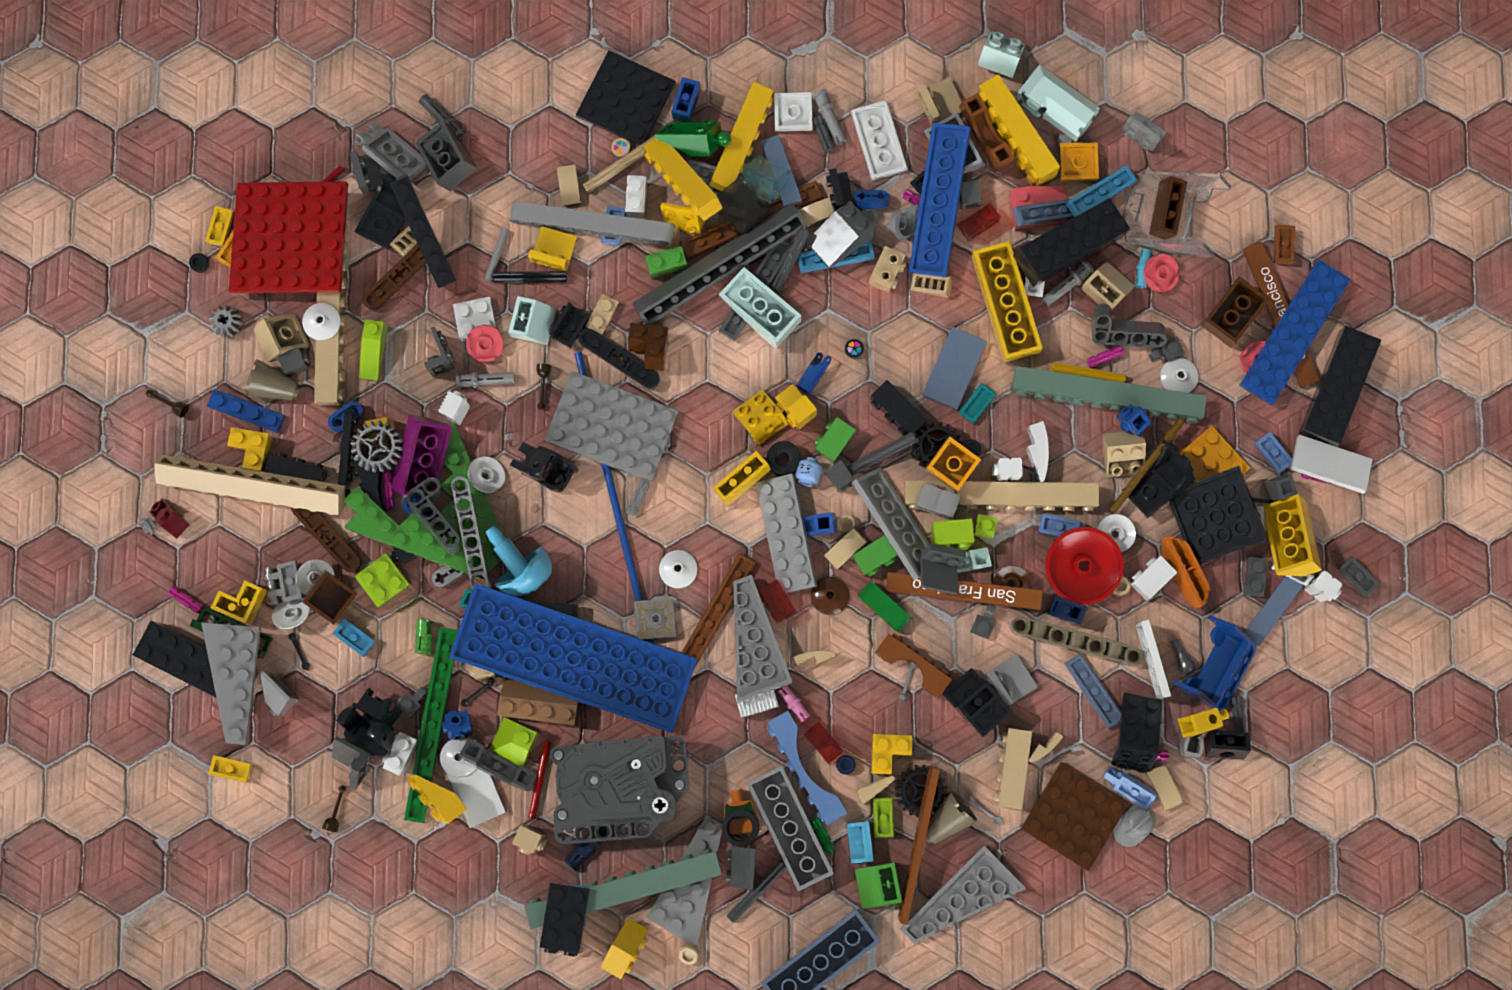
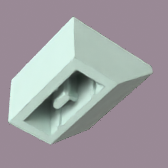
M990 32L978 66L1013 78L1026 44L1022 43L1019 39L1005 37L1000 32Z
M517 296L508 333L512 338L548 345L550 339L549 328L554 322L557 309L537 300Z

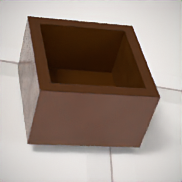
M324 569L301 601L334 625L358 593Z

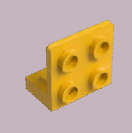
M661 203L664 222L675 225V230L701 234L706 220L703 221L700 216L696 217L692 213L690 205L689 207Z
M541 227L534 250L530 249L528 258L532 263L567 272L577 237Z
M760 390L732 411L734 416L749 432L757 446L788 425L782 411L763 390Z

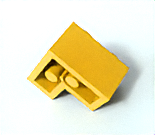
M794 384L775 397L776 406L782 413L784 412L787 415L786 420L792 428L796 427L800 430L817 416L816 407L806 395L803 396Z
M231 427L227 446L233 450L245 452L242 468L264 472L269 453H271L274 437L268 433Z
M244 580L237 597L218 591L211 609L245 624L252 625L268 590Z
M872 734L871 774L891 775L892 755H912V735Z
M628 918L609 949L601 968L619 979L623 977L624 973L629 974L640 954L637 950L639 948L643 949L648 941V938L645 936L649 929Z

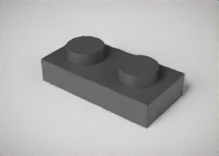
M1247 557L1243 595L1264 597L1268 559Z
M1353 556L1349 557L1337 569L1364 598L1380 584Z

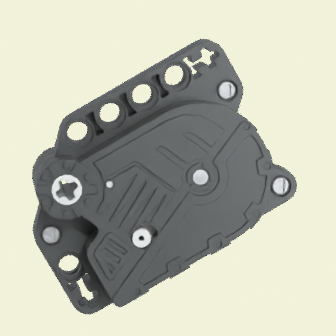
M649 736L637 739L602 740L585 744L554 747L550 752V759L558 766L555 776L556 792L561 801L553 815L555 839L557 842L567 845L646 838L660 824H668L676 819L679 814L678 802L688 792L690 787L687 745L684 739L680 736ZM676 741L683 744V746L679 747L680 755L684 753V757L675 756L672 758L673 754L677 755L676 749L672 747ZM677 760L684 762V768L680 771H676L673 767ZM662 803H664L666 807H663L661 811L660 809H658V807L662 806ZM642 823L649 825V831L646 834L639 832V826ZM622 825L629 827V833L625 836L619 833V828ZM603 826H607L609 828V835L603 838L600 836L599 830ZM576 828V840H574L573 836L566 837L565 841L564 838L560 837V834H563L564 830L567 833H574L573 829ZM583 828H587L590 832L589 837L586 839H582L579 835Z

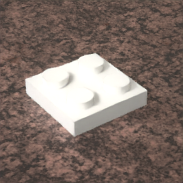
M811 92L774 93L775 132L812 131Z
M490 297L453 304L461 342L466 341L469 332L476 326L487 324L496 328Z

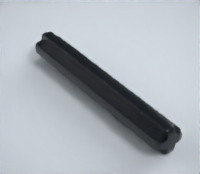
M566 271L493 272L494 283L567 282L568 277Z

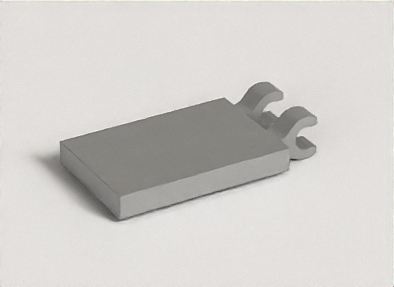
M375 121L369 124L371 129L367 131L368 135L363 130L356 134L358 138L355 139V143L362 146L361 150L396 178L408 174L411 180L428 167L421 154L388 127L382 129Z

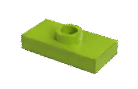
M893 797L873 798L874 838L894 837Z

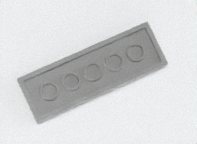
M881 467L857 478L852 482L913 580L920 578V553L929 545L923 533Z
M794 474L756 482L779 595L817 587Z

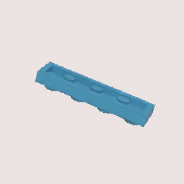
M1126 165L1067 201L1066 206L1073 216L1076 217L1117 195L1136 183L1137 179Z
M871 240L832 267L875 260ZM814 251L800 253L797 258L800 274L828 268Z

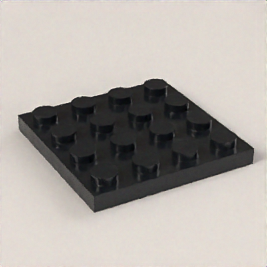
M608 50L576 113V117L640 146L647 141L675 85V80Z
M1240 466L1187 485L1169 500L1183 540L1189 544L1199 564L1268 539Z

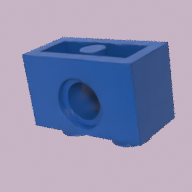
M682 77L671 111L672 119L691 122L701 91L700 82Z

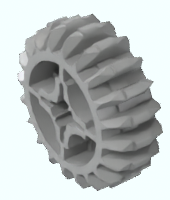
M371 421V427L363 424L365 430L362 431L358 428L357 431L360 435H353L357 442H351V445L356 447L351 450L352 454H357L354 456V460L359 461L358 465L360 467L365 465L364 469L366 471H369L372 467V472L376 473L379 467L380 472H384V466L390 470L391 462L394 465L397 464V461L394 460L395 457L401 458V455L397 453L403 450V447L398 446L403 443L402 439H398L401 434L399 432L395 433L396 428L394 426L390 428V424L387 422L384 426L382 421H378L377 426L374 421ZM380 432L374 439L367 438L373 433ZM386 434L391 438V449L385 446ZM378 443H379V445H380L383 449L380 448L379 450L377 449V451H376V449H375L371 444H373V445L377 444V445H378ZM363 444L369 447L368 459L363 454ZM381 454L388 455L380 461H374Z

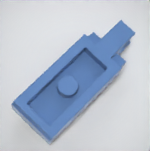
M1042 513L1038 533L1058 537L1069 529L1084 527L1085 523Z
M1110 766L1103 778L1111 782L1110 784L1114 787L1113 790L1145 810L1150 807L1158 795L1156 791L1132 776Z

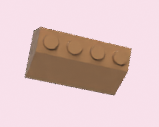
M505 678L499 697L497 716L577 726L580 702Z

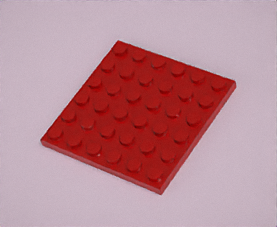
M346 181L237 183L229 292L341 293L349 184Z

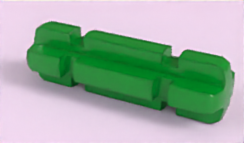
M818 817L811 819L810 825L812 829L814 828V833L819 843L822 844L823 851L827 854L835 850V847L830 842L831 839L825 827L822 826L821 819Z

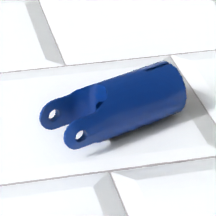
M818 352L796 384L797 388L810 395L831 363V356L827 355L821 362L823 354Z

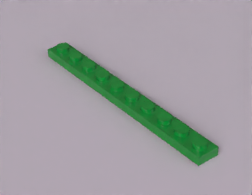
M443 627L439 628L413 774L430 782L433 779L442 722L444 720L454 666V659L449 658L458 633L456 629ZM411 787L404 820L425 823L428 806H425L418 796L421 794Z

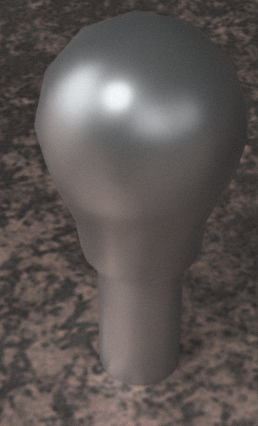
M1178 639L1172 640L1170 643L1176 653L1179 671L1184 675H1191L1196 668L1195 662L1183 651Z

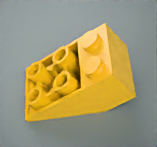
M406 774L409 778L407 780L408 784L413 790L416 789L421 794L418 796L425 806L427 805L432 809L430 814L436 821L449 824L467 810L456 793L415 774Z

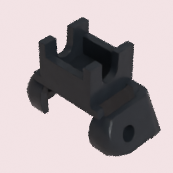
M522 442L518 449L526 455L525 460L518 462L513 459L510 463V466L519 470L522 475L541 485L544 484L545 487L553 492L563 491L574 472L577 473L579 470L555 451L543 446L535 448L525 442ZM549 464L554 465L546 480L543 481L544 478L542 476ZM556 478H560L558 483H555Z
M368 688L358 703L354 702L352 706L340 712L336 721L344 729V736L352 745L364 748L373 757H387L391 754L395 738L392 726L403 711L395 706L389 712L388 710L393 701L387 698L383 703L379 697H371L374 691ZM356 709L362 711L364 714L361 716L356 711Z

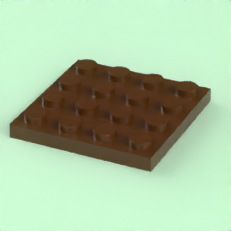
M1060 762L1020 829L1089 871L1129 804L1063 762Z

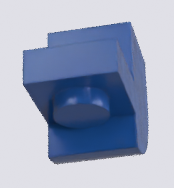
M833 512L803 517L807 536L837 533L836 514Z

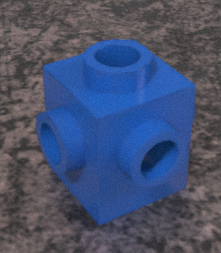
M1129 404L1117 416L1121 429L1126 433L1130 432L1137 436L1151 424V421L1146 416L1147 413L1140 406L1136 407Z
M454 710L444 714L445 722H442L444 734L448 733L449 740H460L465 736L472 735L468 710Z

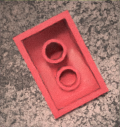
M1026 186L1012 188L1008 196L1014 231L1061 225L1070 220L1017 227L1013 208L1017 206L1066 200L1065 186Z

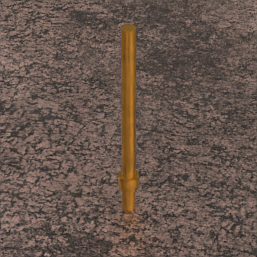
M1178 418L1171 429H1167L1164 433V438L1161 441L1165 439L1168 443L1170 441L1173 442L1177 437L1176 433L1185 422ZM1161 442L1109 508L1113 513L1118 511L1160 456L1163 450Z

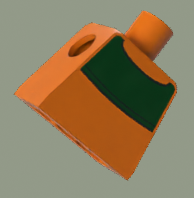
M743 789L732 790V803H724V818L728 813L737 809L749 810L757 818L752 800L744 801ZM744 816L733 818L729 824L730 834L752 832L751 821Z

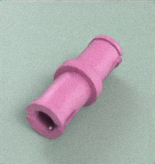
M788 685L782 687L783 689H780L778 693L788 704V709L795 713L801 723L804 722L811 715L801 704V699L795 696Z

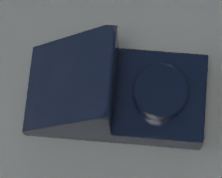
M1054 596L1047 614L1051 617L1067 621L1073 626H1079L1082 624L1088 607Z

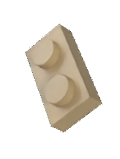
M602 294L585 327L603 336L620 304L619 301Z

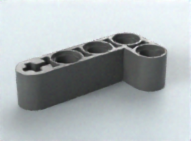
M1099 304L1093 310L1091 332L1092 340L1096 344L1162 347L1167 342L1165 326L1162 323L1112 320L1111 308L1107 304Z
M433 477L427 478L408 492L407 500L409 507L445 552L456 554L461 548L460 538L432 503L441 496L440 482ZM431 486L437 487L435 491L427 490ZM415 497L421 498L418 503H414L412 500ZM428 511L433 513L430 517L423 516ZM438 526L445 527L443 531L438 532L435 530ZM447 536L452 543L455 542L454 545H452L451 543L448 544Z

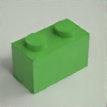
M682 246L645 256L651 279L687 269Z
M838 417L834 421H829L825 427V430H827L823 437L820 435L814 443L816 446L815 452L833 464L856 431V429Z
M886 535L853 554L852 558L863 576L869 575L871 577L879 572L878 568L885 564L887 567L896 561L895 557L898 554Z

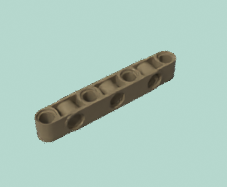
M1016 617L1010 624V630L1015 635L1087 656L1128 666L1137 665L1143 660L1142 651L1136 647L1026 617ZM1016 621L1023 622V631H1018L1015 628ZM1054 631L1061 633V641L1053 639ZM1092 641L1099 644L1100 649L1098 652L1091 649L1090 644ZM1130 652L1137 654L1136 662L1129 660L1128 655Z

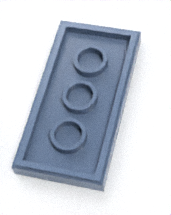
M952 326L922 396L957 411L987 341Z

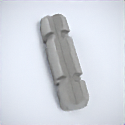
M645 480L640 481L638 484L639 488H636L630 500L631 504L625 510L631 516H635L637 507L640 506L646 495L645 491H648L650 483Z

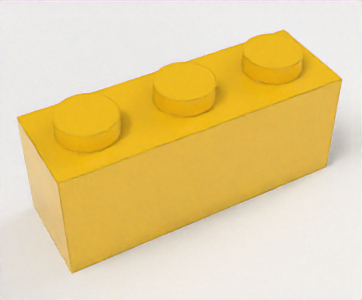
M755 451L717 483L713 490L728 507L770 472V466Z

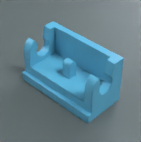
M869 821L848 823L847 830L851 863L872 862L873 853Z

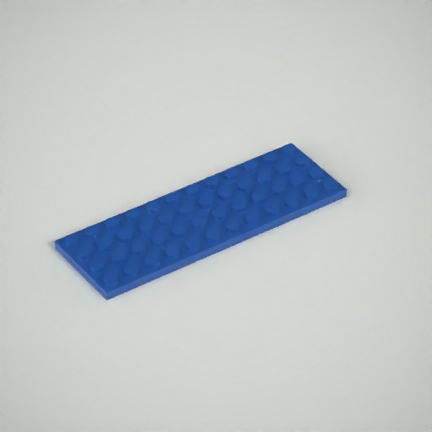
M476 583L449 656L451 659L670 733L673 732L697 662L696 658Z

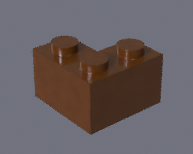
M631 323L628 336L629 351L645 353V369L664 371L669 341V328Z

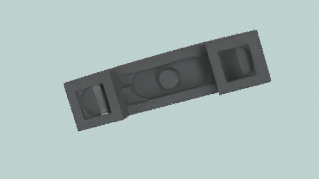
M468 737L459 754L460 757L504 783L527 792L530 790L537 773L522 765L517 766L485 749L486 746Z

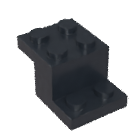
M972 668L942 693L967 723H970L982 737L1013 712L987 681L983 682Z

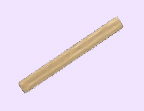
M655 136L583 183L585 190L590 193L642 158L646 153L643 145L654 139Z

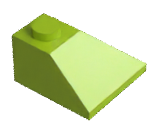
M504 717L489 751L517 766L522 765L524 767L540 733Z

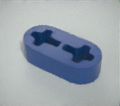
M858 190L854 193L853 202L856 207L862 209H883L889 205V194L883 190Z

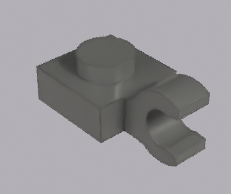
M1176 336L1167 340L1164 346L1159 347L1160 349L1151 352L1149 357L1151 362L1162 357L1168 362L1184 355L1185 352Z
M988 604L983 616L977 614L970 633L989 640L996 623L991 620L996 608L995 606Z
M421 687L414 695L408 692L394 705L403 711L402 714L406 719H409L423 707L420 701L427 696L428 691L425 687Z

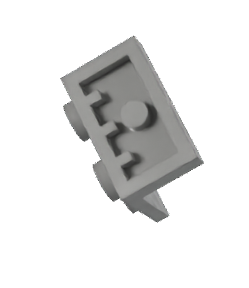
M1137 111L1127 119L1122 129L1129 139H1135L1143 149L1152 152L1167 133Z
M1018 655L1011 657L984 674L991 687L1008 706L1037 688L1036 683Z

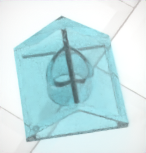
M759 155L743 167L742 189L773 204L790 170Z

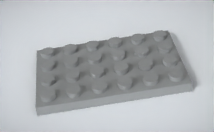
M571 371L544 442L652 482L679 411Z

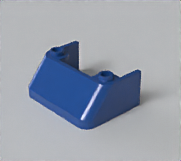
M1209 615L1208 619L1216 625L1210 633L1211 641L1215 646L1198 677L1190 676L1184 683L1174 680L1173 684L1185 694L1208 707H1217L1218 710H1222L1228 706L1256 653V644L1236 625Z

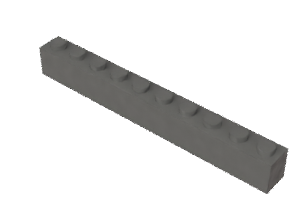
M790 203L633 302L632 305L642 321L647 325H651L797 233L801 228H805L807 225L800 211Z

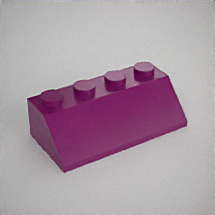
M408 416L403 443L401 444L403 450L399 453L401 458H398L391 485L393 490L400 495H408L410 490L427 478L440 479L452 425L427 417ZM431 486L427 490L435 491L437 487Z

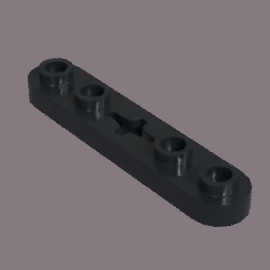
M590 328L583 329L579 333L578 340L582 347L647 389H655L659 385L660 377L655 370L645 369L643 362ZM611 354H614L616 356L623 355V360L628 364L625 365L623 362L620 361L618 363H615L616 359Z
M354 409L345 410L338 485L345 486V498L351 493L348 486L353 478V471L350 470L351 442H356L353 438V435H356L354 425L358 423V413H355Z

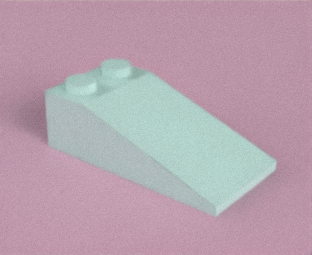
M745 267L719 294L736 313L775 349L801 322V314Z

